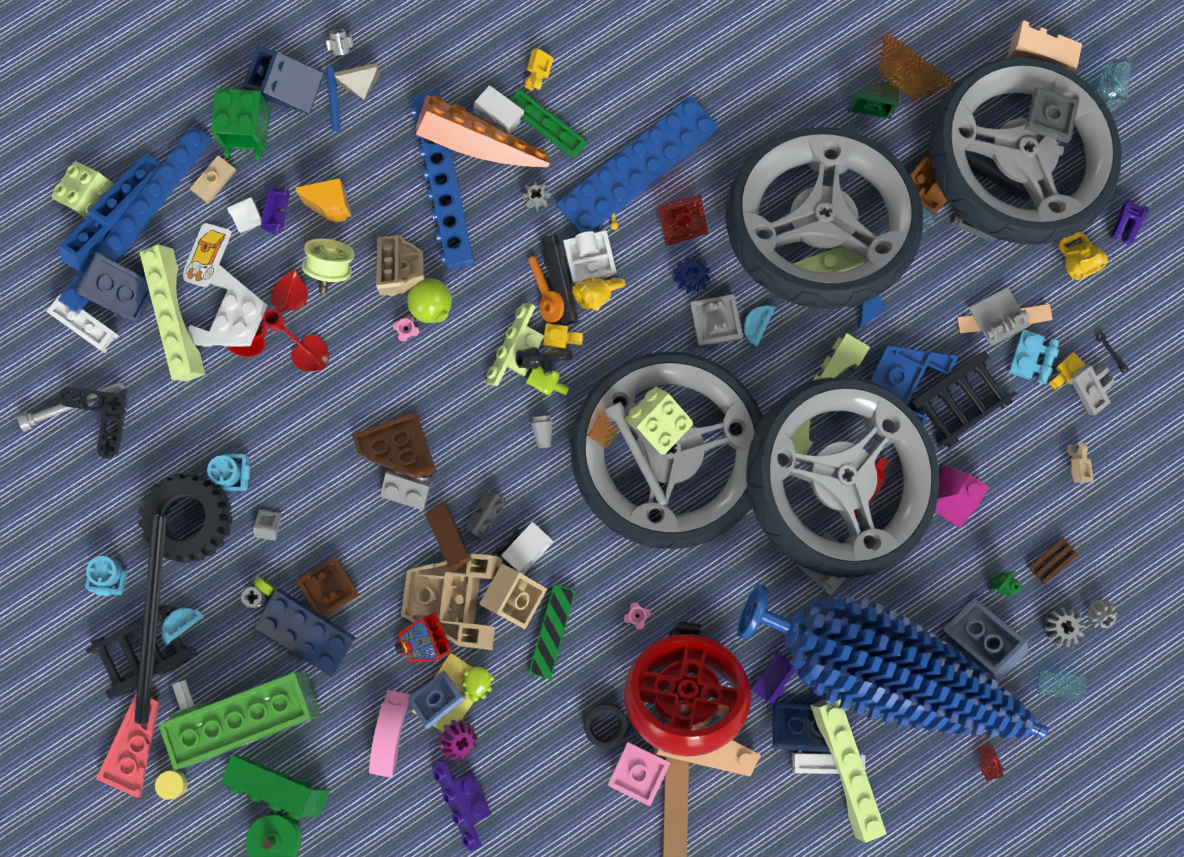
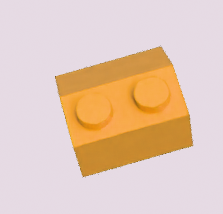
M340 178L296 187V192L303 204L329 221L342 222L347 217H351L347 191Z

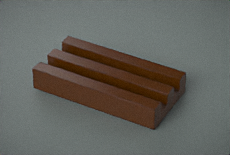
M1062 537L1028 568L1044 585L1079 554ZM1060 546L1064 548L1037 571L1036 567ZM1067 552L1069 553V556L1065 558L1059 565H1057L1050 573H1048L1045 577L1042 576V574L1046 572L1053 564H1055L1061 557H1063Z

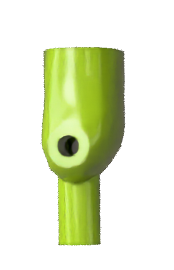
M541 365L538 369L532 370L526 384L546 395H550L555 390L566 396L569 387L558 382L559 373L552 370V374L545 376Z

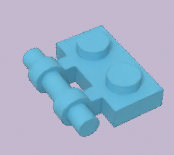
M1022 330L1008 373L1030 380L1034 372L1039 374L1037 382L1046 384L1048 376L1050 377L1053 371L1051 368L1053 360L1057 358L1059 352L1057 349L1059 341L1050 339L1049 346L1047 347L1042 345L1044 336ZM1039 354L1045 355L1043 365L1036 364Z

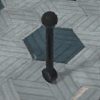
M1099 333L1096 336L1097 341L1104 344L1120 366V372L1126 373L1128 366L1122 363L1106 341V335Z

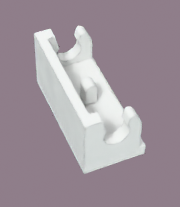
M489 85L474 102L473 113L487 123L511 135L522 121L520 118L524 114V110Z
M532 522L501 556L518 572L524 575L552 545L553 541Z

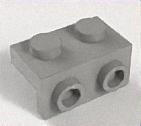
M388 469L385 474L380 497L424 510L434 478L427 474L414 479Z

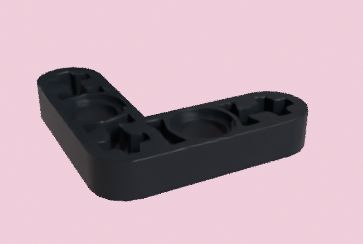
M76 387L63 388L58 395V399L63 406L103 412L97 452L105 459L116 457L121 446L127 409L126 399L122 395ZM72 391V395L81 396V392H84L81 398L82 406H79L80 401L71 400L68 403V399L64 398L65 394H69ZM91 394H95L99 398V403L95 407H90L87 404V398ZM104 395H107L105 399L107 401H115V398H118V402L122 404L121 407H117L115 411L113 406L104 405L105 409H102ZM110 420H115L118 423V429L114 433H110L106 429V424ZM104 435L117 436L116 440L111 439L110 445L114 447V452H109V455H106V451L103 450V446H107L109 439H104Z

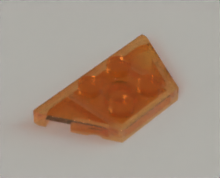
M888 33L884 35L881 42L883 43V50L880 54V76L894 86L899 87L902 92L914 100L922 98L924 95L935 94L942 88L950 89L955 82Z

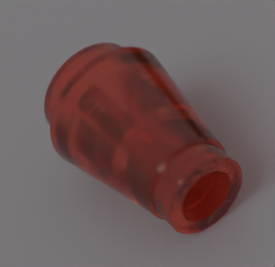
M993 746L980 747L981 773L985 780L990 781L1004 777V768Z

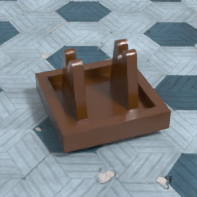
M336 556L296 580L313 610L324 617L360 596Z

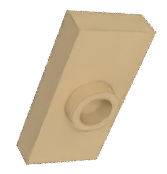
M217 156L190 187V190L209 204L236 172V169L220 156Z

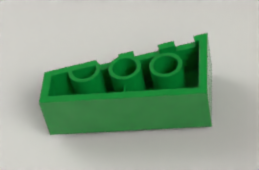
M231 755L221 783L228 785L227 789L238 794H241L242 791L248 794V799L259 803L261 800L268 803L267 807L276 811H281V809L288 811L287 815L297 820H301L302 817H320L330 790L310 788L312 783L295 778L289 780V774L277 770H272L271 772L268 766L242 756Z

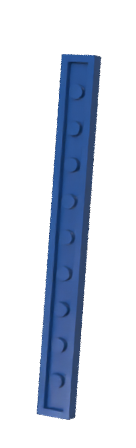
M191 126L95 252L118 263L212 141L211 137L196 127ZM93 255L58 299L61 304L77 314L81 312L89 300L74 292Z

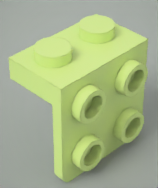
M74 162L68 167L66 174L54 188L51 197L73 209L86 219L89 216L88 211L114 183L99 172L79 162Z
M657 386L647 392L645 398L637 406L633 407L624 418L630 426L640 431L662 455L693 425L692 420L670 394Z

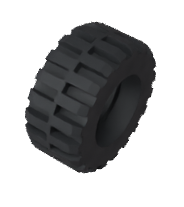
M174 474L173 478L165 477L161 479L160 485L154 484L150 488L152 491L150 495L145 494L142 500L146 503L144 507L139 508V514H142V519L138 520L140 528H143L144 532L141 535L143 540L148 541L147 546L149 548L153 515L161 514L167 517L172 505L184 497L197 499L202 503L205 510V521L202 529L197 535L188 540H180L172 536L166 521L163 558L183 563L199 562L204 560L206 556L211 557L216 553L215 549L217 547L221 548L224 545L223 539L225 535L229 536L231 531L228 529L229 523H232V516L229 515V511L232 509L230 503L226 501L227 497L224 492L220 491L214 483L193 474Z

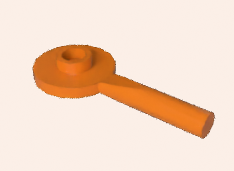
M535 256L530 257L528 262L542 293L539 305L540 314L547 322H557L564 312L563 298L556 291L549 290L537 258Z

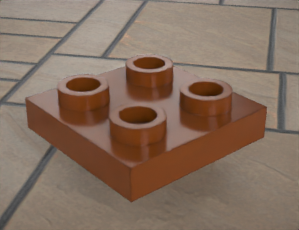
M925 156L910 176L918 189L922 209L934 218L947 199L941 192L935 179L930 158Z

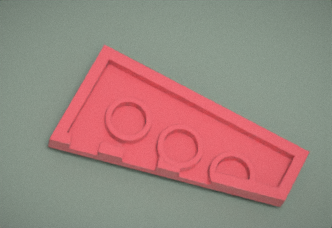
M135 694L98 773L97 780L137 798L141 797L160 701L151 698L148 723L137 724L134 722Z

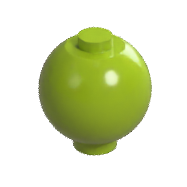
M426 278L410 288L407 296V305L409 311L417 320L424 323H440L448 317L452 307V295L443 282L433 278Z

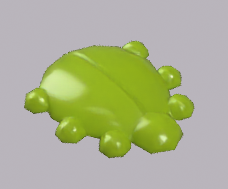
M473 667L470 670L463 671L465 680L461 682V685L466 687L464 695L470 694V700L473 702L478 701L479 697L485 699V692L492 691L490 684L491 681H494V676L490 675L482 667Z

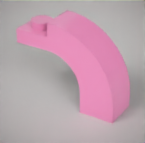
M387 690L375 729L370 757V774L392 778L398 759L399 740L409 705L408 699L410 694Z

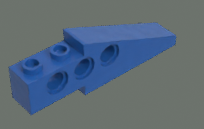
M144 154L88 211L89 216L59 245L61 261L79 272L162 164Z

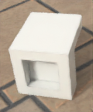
M252 198L227 208L240 233L261 225L262 216Z

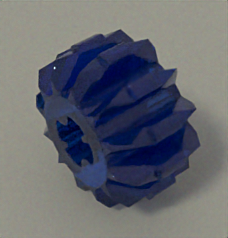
M686 256L684 259L685 263L678 261V268L673 270V274L677 275L673 279L674 283H680L678 286L679 290L686 287V294H689L692 288L695 294L699 293V287L705 289L707 287L705 282H709L711 278L709 275H706L710 272L709 267H704L706 261L702 260L700 263H697V256H694L691 262L689 257ZM689 271H692L693 274L696 273L695 279H690L691 276L687 277Z

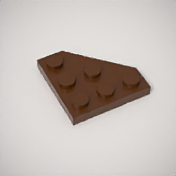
M416 411L352 434L357 453L363 459L414 479L437 471Z

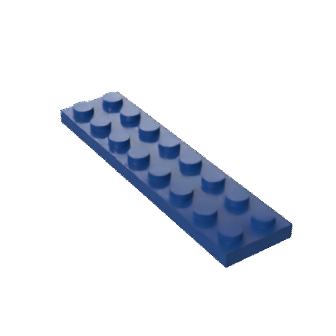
M691 95L556 203V206L579 233L594 232L614 214L619 212L716 134L720 127Z

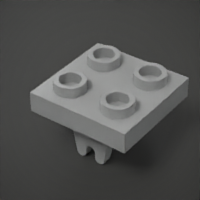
M734 294L690 302L698 347L743 338Z

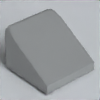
M259 509L253 526L254 537L276 541L282 514Z

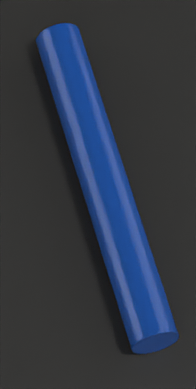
M329 66L326 67L331 125L333 132H339L341 127L337 84L334 76L335 67Z

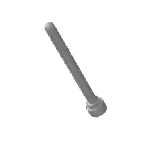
M118 382L96 391L117 393L124 390L125 385L122 382ZM95 394L89 395L87 403L98 400V396ZM82 396L72 399L80 401L79 406H82ZM59 404L34 414L32 412L21 413L17 415V420L22 431L25 432L33 429V426L37 425L39 421L74 408Z
M619 402L606 409L605 413L609 419L611 418L618 425L658 503L665 505L667 499L624 419L625 409L622 403Z

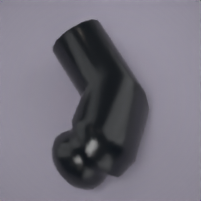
M681 621L670 630L669 637L683 634L700 635L701 624Z

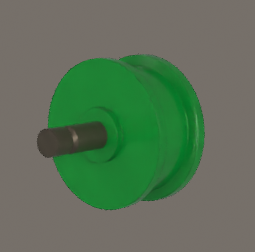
M272 813L258 819L249 828L246 836V849L250 857H295L302 843V834L298 824L294 819L282 813Z

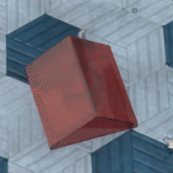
M701 194L657 206L656 217L666 246L709 234Z

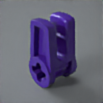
M1127 198L1121 207L1111 238H1120L1122 233L1125 232L1124 228L1127 221H1129L1130 227L1126 232L1127 235L1124 243L1127 245L1133 244L1141 224L1147 216L1149 207L1145 205L1143 207L1139 206Z

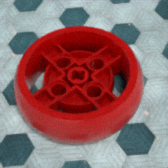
M674 635L651 644L635 659L626 677L624 703L633 727L649 744L669 754L693 757L714 752L737 736L749 715L751 688L742 664L726 647L712 639L698 635ZM672 663L664 668L660 674L652 673L657 668ZM710 668L722 675L730 687L721 686L718 677ZM687 673H694L696 675L690 676ZM660 689H667L669 691L662 692ZM712 697V698H714L715 700H714V701H709V700H707L706 698ZM643 702L653 703L658 714L670 726L657 720L646 709ZM679 714H686L688 717H680ZM716 715L725 717L717 724L708 728L692 730L706 725Z

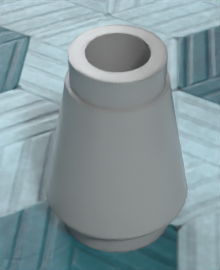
M550 415L532 417L533 423H531L538 448L551 447L553 421H551Z

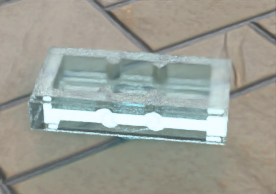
M1039 671L1037 694L1085 700L1087 677Z

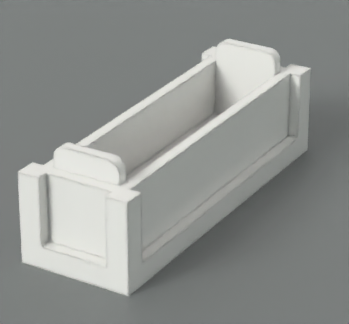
M60 294L46 312L96 348L106 353V348L119 335L84 310L77 314L58 301L62 295Z
M798 750L797 753H792V772L839 774L831 753H801ZM858 750L865 769V755L860 754V750Z

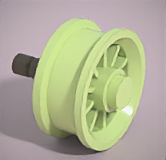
M313 239L305 244L304 251L307 257L302 262V270L310 277L320 280V293L326 294L328 292L329 282L344 281L351 276L352 270L349 263L354 259V251L350 246L332 239Z

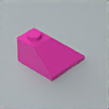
M945 465L939 474V494L935 513L961 528L978 507L989 487L973 476Z

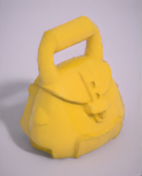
M1079 231L1058 242V247L1066 258L1065 268L1067 273L1074 280L1090 276L1103 269L1108 263L1107 254L1103 249L1093 245L1083 232ZM1079 238L1082 239L1081 243L1075 244L1070 248L1064 246Z
M589 277L586 281H578L573 286V294L577 303L582 308L598 311L606 301L610 300L611 291L625 286V280L613 277L605 281L601 278Z

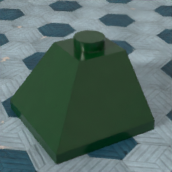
M881 82L858 90L854 93L847 111L891 119L899 104V87L893 86L889 82Z

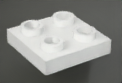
M593 231L583 232L576 235L575 238L563 240L573 285L578 281H586L589 277L604 278L617 275L607 231L597 233Z

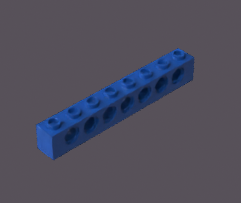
M439 91L413 96L414 104H410L413 117L419 118L426 95L440 97ZM417 135V138L422 139L423 144L419 146L421 159L425 158L427 166L423 167L425 180L430 179L431 187L427 188L429 200H434L435 208L431 209L434 222L438 221L439 229L435 230L438 243L442 242L444 249L440 251L442 264H447L448 270L475 265L452 151L450 148L435 142L431 143L428 139ZM436 156L443 158L440 163L432 162V159ZM440 177L447 178L444 184L436 183V180ZM444 198L451 199L449 205L443 206L440 204ZM448 219H454L456 221L455 224L451 227H447L444 225L445 221ZM452 240L460 241L459 246L456 248H451L448 245Z

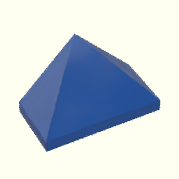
M879 296L860 304L858 328H864L886 309Z

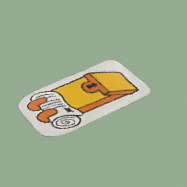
M204 223L201 226L184 268V281L201 287H206L211 283L230 239V230Z

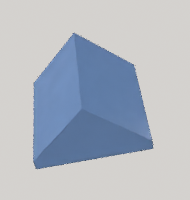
M443 671L410 697L408 701L424 727L429 729L466 700V697L448 674Z

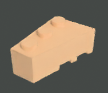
M1023 20L1012 37L1008 58L1044 60L1074 73L1078 66L1082 44L1062 35H1057L1056 38L1046 34L1047 29L1041 27L1038 31L1028 27L1029 22Z

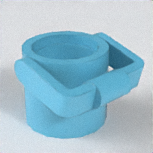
M243 454L216 456L208 464L207 473L210 480L221 486L222 491L247 490L248 480L250 479L249 457ZM233 459H242V465L240 466ZM241 480V487H233Z
M97 556L88 563L85 588L89 592L103 596L121 595L124 592L127 570H124L119 560L107 556ZM119 583L118 589L110 587Z

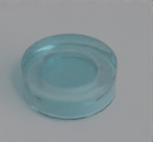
M922 207L923 230H927L934 224L935 214L930 208Z

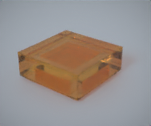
M599 416L587 436L604 448H608L619 428Z

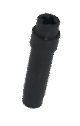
M965 151L968 164L972 170L1005 188V191L1016 197L1020 196L1025 200L1030 198L1023 184L1004 175L993 159L976 152Z
M558 235L543 237L541 239L543 248L541 253L544 264L547 266L552 290L559 293L564 302V312L560 318L561 324H574L579 321L565 264L566 257L563 245H560Z

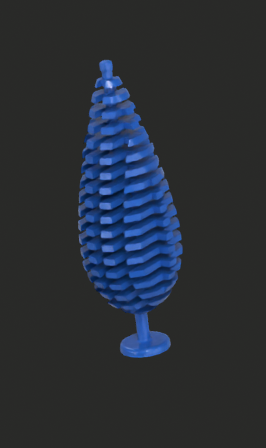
M758 584L750 593L743 607L738 622L737 636L748 639L754 634L760 623L784 632L785 647L793 654L789 662L792 668L798 671L801 681L805 685L812 687L813 692L818 696H821L823 693L827 694L825 701L830 705H834L837 699H841L839 708L848 711L851 705H855L853 714L863 716L865 710L869 711L868 719L877 720L879 715L883 716L882 722L893 723V720H895L898 726L906 727L910 725L911 728L938 730L948 734L954 732L958 735H966L972 732V736H982L984 730H986L987 737H997L999 734L1002 738H1012L1015 735L1017 738H1024L1032 733L1041 739H1044L1048 734V727L1041 723H1035L1034 715L1030 710H1025L1024 704L1019 699L1010 696L1011 693L1005 688L997 689L999 683L995 679L989 678L987 683H985L986 677L989 674L983 669L978 668L976 663L966 659L965 655L954 650L950 644L936 637L935 634L922 631L923 627L920 625H909L910 619L901 616L899 619H895L897 612L888 609L886 613H881L883 606L880 604H873L871 608L868 607L870 600L860 599L858 603L853 602L854 598L846 597L839 599L838 596L829 598L826 601L818 600L808 605L809 609L805 617L804 610L801 609L791 619H787L766 610L769 597L768 589Z

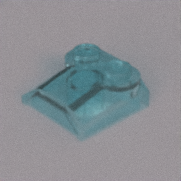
M1130 57L1114 59L1104 69L1100 85L1095 90L1111 113L1127 101L1132 61Z

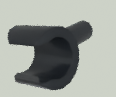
M515 530L507 542L495 549L496 552L499 554L507 549L516 540L514 535L518 534L521 530Z

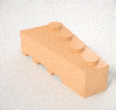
M679 714L680 717H687L683 714ZM702 726V727L695 728V729H692V730H700V729H704V728H708V727ZM733 740L722 748L701 756H677L657 748L653 752L656 755L745 776H751L760 758V754Z

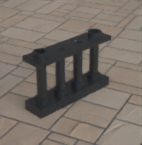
M985 350L908 404L913 411L918 408L921 412L924 411L945 439L937 445L939 448L945 445L948 448L960 441L957 438L960 434L997 408L1001 407L1004 410L1013 403L1011 398L1017 395L1013 391L1006 396L985 368L987 365L984 362L990 357ZM972 370L975 374L978 373L999 401L989 409L967 381L969 379L967 374ZM952 384L960 385L980 412V415L972 421H969L950 395L948 387ZM935 396L943 399L962 425V428L951 434L932 408L930 400Z
M166 604L159 606L158 620H161L163 624L168 615L176 610L174 606L167 607ZM143 620L106 639L100 637L91 642V647L85 649L89 654L98 652L112 681L110 684L112 688L105 691L109 699H117L137 688L139 660L127 636L137 631H140L142 635ZM178 636L171 641L175 649L173 651L174 655L166 659L165 656H162L155 643L152 680L199 656L195 647L187 648L186 645L183 646ZM118 641L133 670L131 673L133 677L127 680L120 677L106 648Z

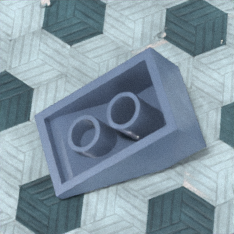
M975 598L942 629L959 649L978 665V668L986 671L989 674L987 676L995 679L997 682L1029 652L1027 641Z

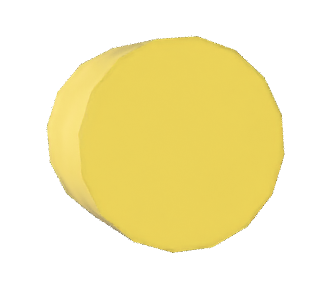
M178 770L165 771L158 776L155 782L157 794L167 800L182 796L188 787L186 775Z

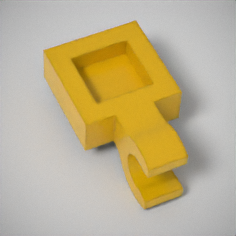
M538 48L532 49L527 67L531 74L525 81V88L531 91L533 87L540 90L542 79L549 77L554 59L552 56Z
M546 324L543 347L566 350L567 343L582 345L583 333H568V326Z
M1074 352L1071 353L1055 368L1059 374L1049 382L1050 386L1055 390L1066 380L1071 385L1072 382L1069 377L1086 364Z

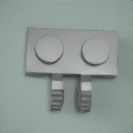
M1085 365L1069 377L1089 415H1096L1111 403L1105 392L1115 384L1114 379L1109 377L1102 382L1099 381L1109 373L1107 366H1102L1094 371L1091 365Z

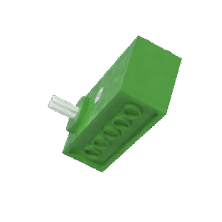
M294 672L211 705H208V702H204L194 706L186 680L177 682L172 686L181 711L170 715L169 721L158 725L173 769L177 770L193 766L322 715L307 673Z

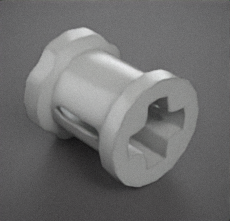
M248 587L242 592L241 601L247 607L260 608L266 602V594L256 587ZM253 594L258 595V599H255L254 602L249 600V597L253 596Z

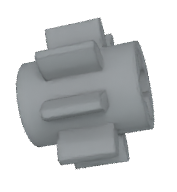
M345 29L330 31V37H326L325 40L327 50H333V54L337 56L349 53V47H353L351 33L346 34Z
M536 181L531 187L526 185L528 194H523L522 196L524 200H529L526 204L527 208L533 206L538 211L542 205L547 207L545 199L550 198V193H544L546 185L544 184L541 187L537 185ZM534 194L537 196L538 194H540V198L535 197L533 199L532 195Z
M1096 600L1090 604L1086 615L1089 617V622L1095 628L1098 625L1102 628H1108L1115 623L1118 613L1115 611L1116 607L1109 600L1106 603L1102 600Z

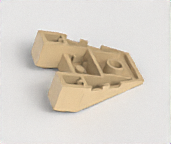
M470 554L472 560L455 571L449 569L446 560L445 562L407 570L401 611L402 617L416 622L436 611L448 640L463 647L492 650L495 627L475 624L480 579L493 580L499 567L503 564L504 558L493 555Z

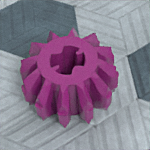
M461 719L458 722L451 720L450 726L444 725L445 731L438 733L441 739L437 742L441 748V753L454 761L457 758L464 760L466 753L472 755L470 750L473 747H477L474 741L478 738L474 732V727Z

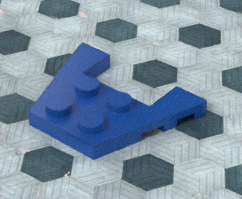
M887 346L869 381L878 384L879 387L888 389L908 405L927 366L948 376L958 357ZM915 412L918 416L917 418L924 425L927 417Z

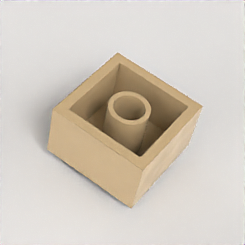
M501 564L480 605L526 629L547 588L520 572Z

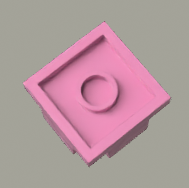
M627 742L613 770L608 786L651 806L670 762Z

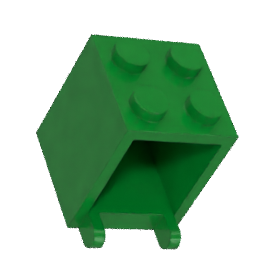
M215 88L211 133L221 147L225 149V158H231L232 149L256 151L255 160L261 161L262 151H267L271 109L260 91Z

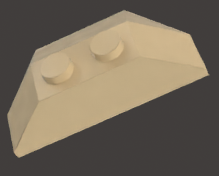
M400 235L377 237L376 286L381 296H394L404 293L424 279L423 251L413 244L404 241V238Z

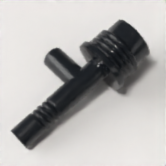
M537 347L518 350L515 355L518 368L538 369L541 364L545 376L553 373L549 361L571 360L573 358L571 351L540 353Z

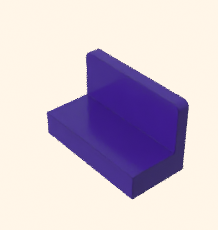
M776 652L751 690L768 703L773 704L796 670L792 668L789 659Z

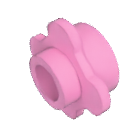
M406 316L399 321H395L393 324V328L399 334L398 338L400 341L404 342L407 338L419 334V329L415 327L412 316Z
M634 602L630 605L629 613L624 616V621L632 623L636 629L640 630L644 628V622L651 616V612L649 609H643L638 603Z

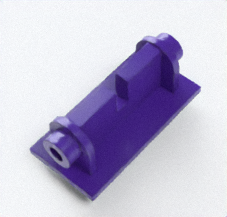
M269 185L260 228L273 235L280 233L284 229L286 213L281 212V209H287L290 198L288 189L280 188L278 190Z

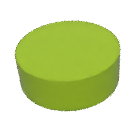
M257 576L253 581V585L268 596H272L276 590L272 584L260 576Z

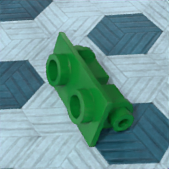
M1016 571L998 573L991 580L992 586L989 591L997 590L1004 596L1018 594L1022 589V585L1013 577Z

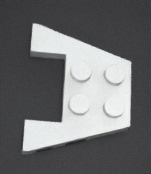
M219 265L211 284L226 289L227 292L210 331H206L190 325L187 332L194 345H202L204 347H211L212 345L250 346L268 305Z

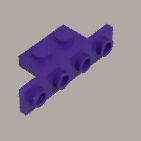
M444 760L432 764L433 776L440 784L442 797L451 809L452 820L459 827L464 846L469 851L482 847L473 824L492 814L474 773L470 772L453 781Z

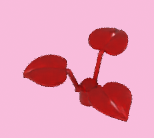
M295 270L283 276L274 286L271 292V303L277 309H269L264 313L263 332L259 325L250 346H225L232 353L239 356L254 357L259 355L266 347L265 340L262 337L266 335L269 327L273 331L283 330L299 345L293 349L291 354L292 362L298 369L305 372L324 370L329 362L328 349L321 338L310 334L300 342L285 327L286 321L281 313H285L287 309L298 311L305 306L308 300L307 287Z

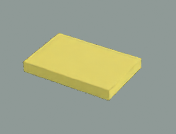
M450 653L436 676L445 671L464 695L466 687L461 685V682L465 680L463 671L470 670L473 667ZM470 694L464 695L466 700L433 726L444 732V725L450 726L451 720L457 722L460 719L462 720L474 703L470 700Z

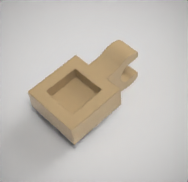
M1079 443L1078 452H1076L1075 445H1068L1067 447L1069 455L1074 458L1071 460V475L1074 482H1094L1091 459H1087L1088 448L1086 443Z

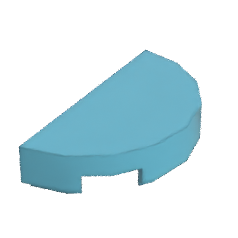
M770 305L757 307L751 310L746 317L744 334L748 342L757 348L776 307Z
M179 608L172 611L164 620L161 628L165 644H169L204 618V615L198 610Z

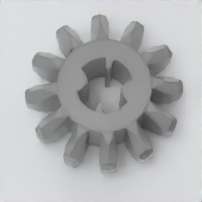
M1059 608L1058 612L1051 611L1052 618L1045 619V622L1050 624V627H1045L1044 631H1051L1047 639H1055L1056 646H1060L1063 643L1064 647H1070L1071 643H1079L1077 637L1084 636V633L1079 631V628H1084L1085 624L1078 623L1082 616H1074L1073 609H1069L1067 612L1065 608ZM1065 623V627L1068 628V631H1064V628L1061 627V624Z

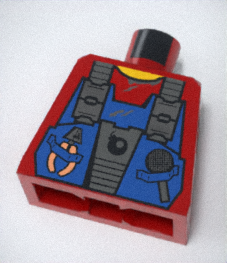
M436 611L398 632L400 640L395 643V649L398 654L405 653L410 663L437 661L452 653Z

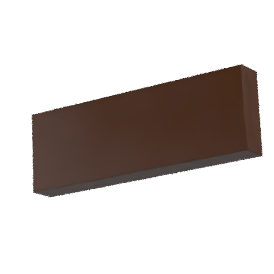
M443 502L425 514L449 569L455 571L472 560L448 505Z

